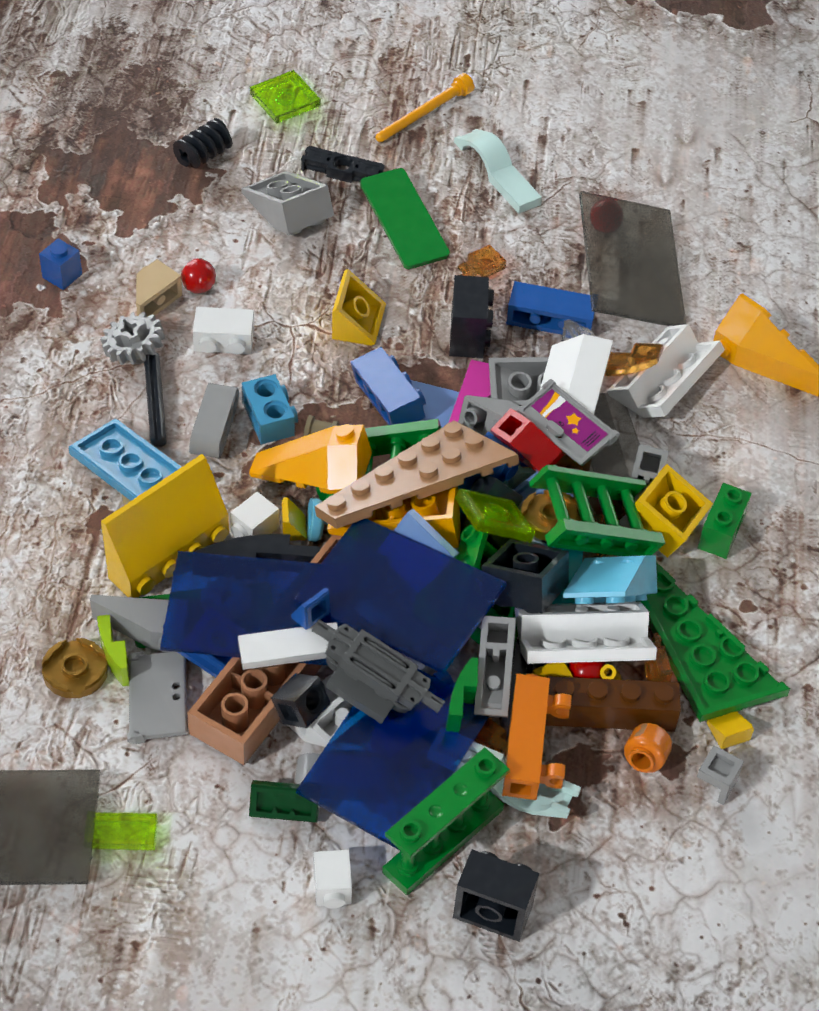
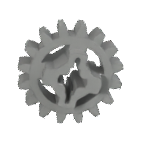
M132 312L130 317L120 316L118 323L111 322L112 328L104 329L105 336L100 339L105 355L110 357L111 362L119 360L120 365H123L127 360H130L133 365L136 359L145 361L147 354L155 355L154 348L163 346L161 340L165 339L160 320H156L153 314L147 317L146 313L142 312L139 316H135V313Z

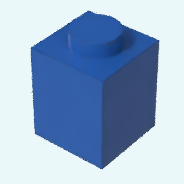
M56 239L39 253L42 278L60 289H66L82 275L80 251L61 239Z

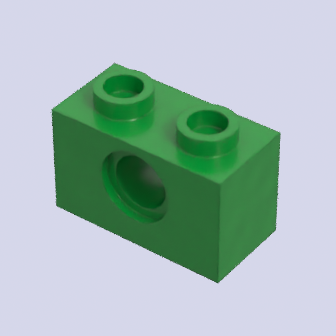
M726 483L722 484L703 525L697 549L727 559L745 518L752 495L751 492Z

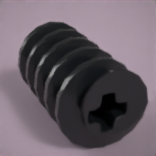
M214 118V120H210L205 125L198 127L197 130H193L190 134L183 136L182 139L176 140L173 144V151L181 165L185 167L190 165L196 169L200 167L201 163H207L209 158H215L217 153H223L225 148H231L233 142L223 121L219 118Z

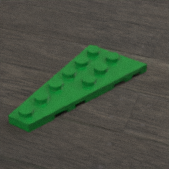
M656 562L657 593L647 594V600L636 602H641L649 611L648 625L699 722L788 696L790 688L781 681L779 683L768 673L769 668L763 662L755 661L745 651L746 646L711 613L707 615L698 606V601L691 594L687 596L675 584L676 580Z

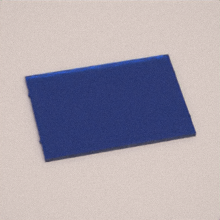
M363 519L352 523L296 595L294 601L302 605L326 587L329 589L330 613L325 616L326 618L341 625L347 624L357 632L363 629L393 650L444 674L490 608L495 604V601L507 584L497 577L371 520Z
M178 551L165 623L163 625L160 650L241 658L238 635L302 627L291 618V614L325 587L329 589L330 613L322 618L321 621L324 623L337 622V627L345 624L348 592L350 591L351 566ZM326 658L303 662H295L305 664L328 665L326 662Z
M420 669L417 671L431 679L428 691L445 700L438 713L420 702L406 713H399L391 709L381 724L353 706L296 790V793L396 849L398 848L385 837V832L455 773L490 717L474 715L475 700L474 704L463 703L460 731H446L447 716L454 687Z

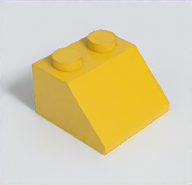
M668 464L660 470L635 502L644 529L663 534L665 544L659 551L667 558L687 540L713 505L709 499Z

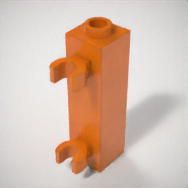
M516 674L505 764L510 769V772L504 777L502 796L536 800L539 784H545L555 789H561L563 786L566 765L560 763L544 765L542 764L546 714H551L560 719H568L572 696L563 693L548 695L550 678L540 677L536 674Z

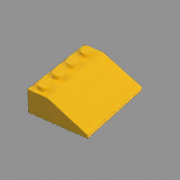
M203 454L101 520L108 579L127 597L136 598L146 595L155 585L165 578L172 577L181 567L192 561L193 552L223 541L229 535V515L208 461Z

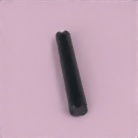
M156 352L155 355H146L144 367L150 443L154 447H163L166 445L167 440L160 356Z

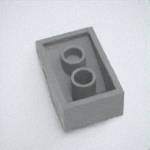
M288 171L241 188L242 194L272 227L287 235L299 234L303 228L321 225L325 222V219L334 216L328 185Z
M549 357L489 358L491 398L509 400L522 406L539 392Z

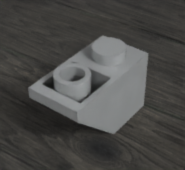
M467 395L464 397L458 422L484 436L488 431L492 433L490 429L510 408L516 411L521 406L509 400Z

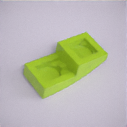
M110 615L97 616L100 642L108 666L122 686H129L125 640L113 642Z

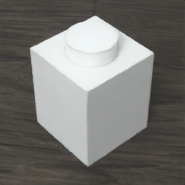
M258 492L254 493L230 512L231 532L235 538L272 534L279 528V508Z
M349 850L314 852L313 870L316 906L335 909L351 904L352 883Z

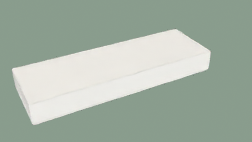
M337 622L326 623L333 629L337 630ZM315 625L307 630L303 627L238 635L242 669L324 659L327 657L325 653L328 641L312 632Z

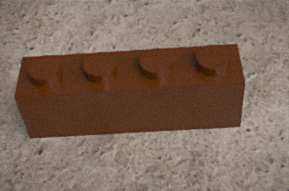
M547 676V678H550L548 695L563 693L571 695L572 699L569 718L560 719L551 714H546V726L634 730L636 726L642 723H652L668 732H675L681 713L679 683Z

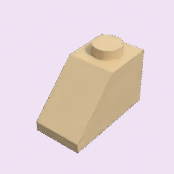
M156 259L137 273V316L142 312H145L147 317L152 314L155 316L182 296L181 275L160 260Z

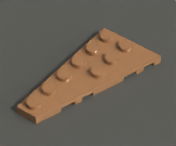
M453 420L315 506L316 516L338 529L371 517L373 510L385 506H390L391 509L403 505L402 500L413 496L422 499L462 485L465 481L464 478L478 473L483 477L493 473V468L503 464H507L508 467L518 465V454Z

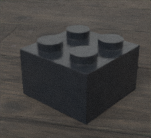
M454 276L449 356L483 358L484 347H490L491 330L486 329L487 327L492 328L493 310L488 309V306L493 307L494 289H489V277Z
M509 539L482 565L483 601L495 603L500 607L511 606L524 609L528 613H543L569 585V551Z
M471 849L457 884L453 918L520 942L533 907L540 873L533 871L527 865L521 863L513 864L501 860L491 852H479Z

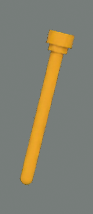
M462 73L454 78L450 88L379 131L375 136L376 140L383 142L453 97L466 96L473 92L475 86L472 78L466 73Z

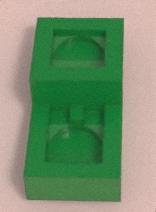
M472 657L467 662L455 683L447 716L446 731L459 732L463 716V703L474 704L478 684V658Z

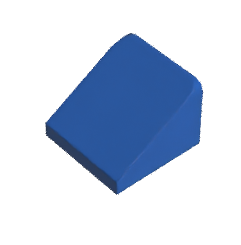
M325 587L303 603L291 614V618L307 630L317 623L319 619L330 613L329 589Z

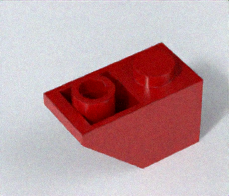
M512 408L490 429L495 437L518 454L521 462L537 473L546 465H555L565 455L532 421Z

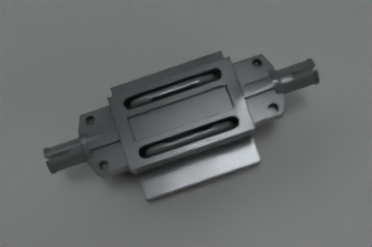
M321 619L313 627L312 632L328 641L325 653L327 655L326 662L335 671L325 687L382 724L391 709L399 713H406L420 702L436 713L441 709L445 700L428 691L431 679L417 671L418 665L363 629L357 632L347 624H343L335 630L321 621Z

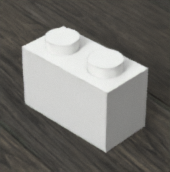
M196 307L193 326L194 352L252 354L254 310Z

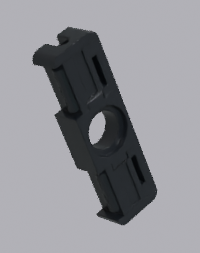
M308 146L305 150V155L301 157L302 171L308 169L324 173L328 178L352 183V181L361 182L362 178L385 172V165L382 163L313 146ZM345 165L349 168L341 170L338 169L337 166Z

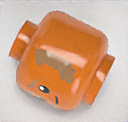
M642 723L636 726L624 746L626 761L640 772L653 773L660 770L672 750L671 737L665 729L656 724Z

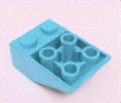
M656 555L585 558L565 589L563 598H575V604L626 603L647 600V594L657 593Z

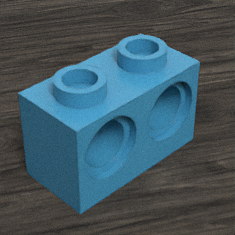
M276 374L242 382V403L261 445L295 436V423H298L296 408L294 405H289L286 386L284 384L280 385Z

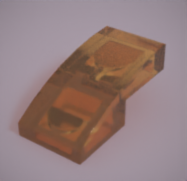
M635 343L631 353L610 352L604 376L633 374L656 365L663 352V344Z

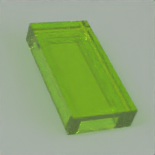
M88 812L84 839L85 849L155 850L157 814Z

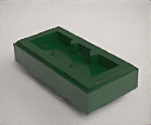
M252 780L249 817L317 823L321 786Z

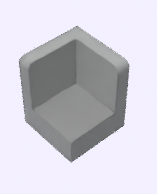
M713 745L701 765L697 777L721 789L717 802L724 805L738 781L744 761Z

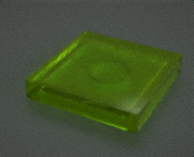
M294 70L250 87V95L276 124L321 106V99Z
M465 489L458 490L455 500L476 531L529 543L532 542L535 532L512 500Z

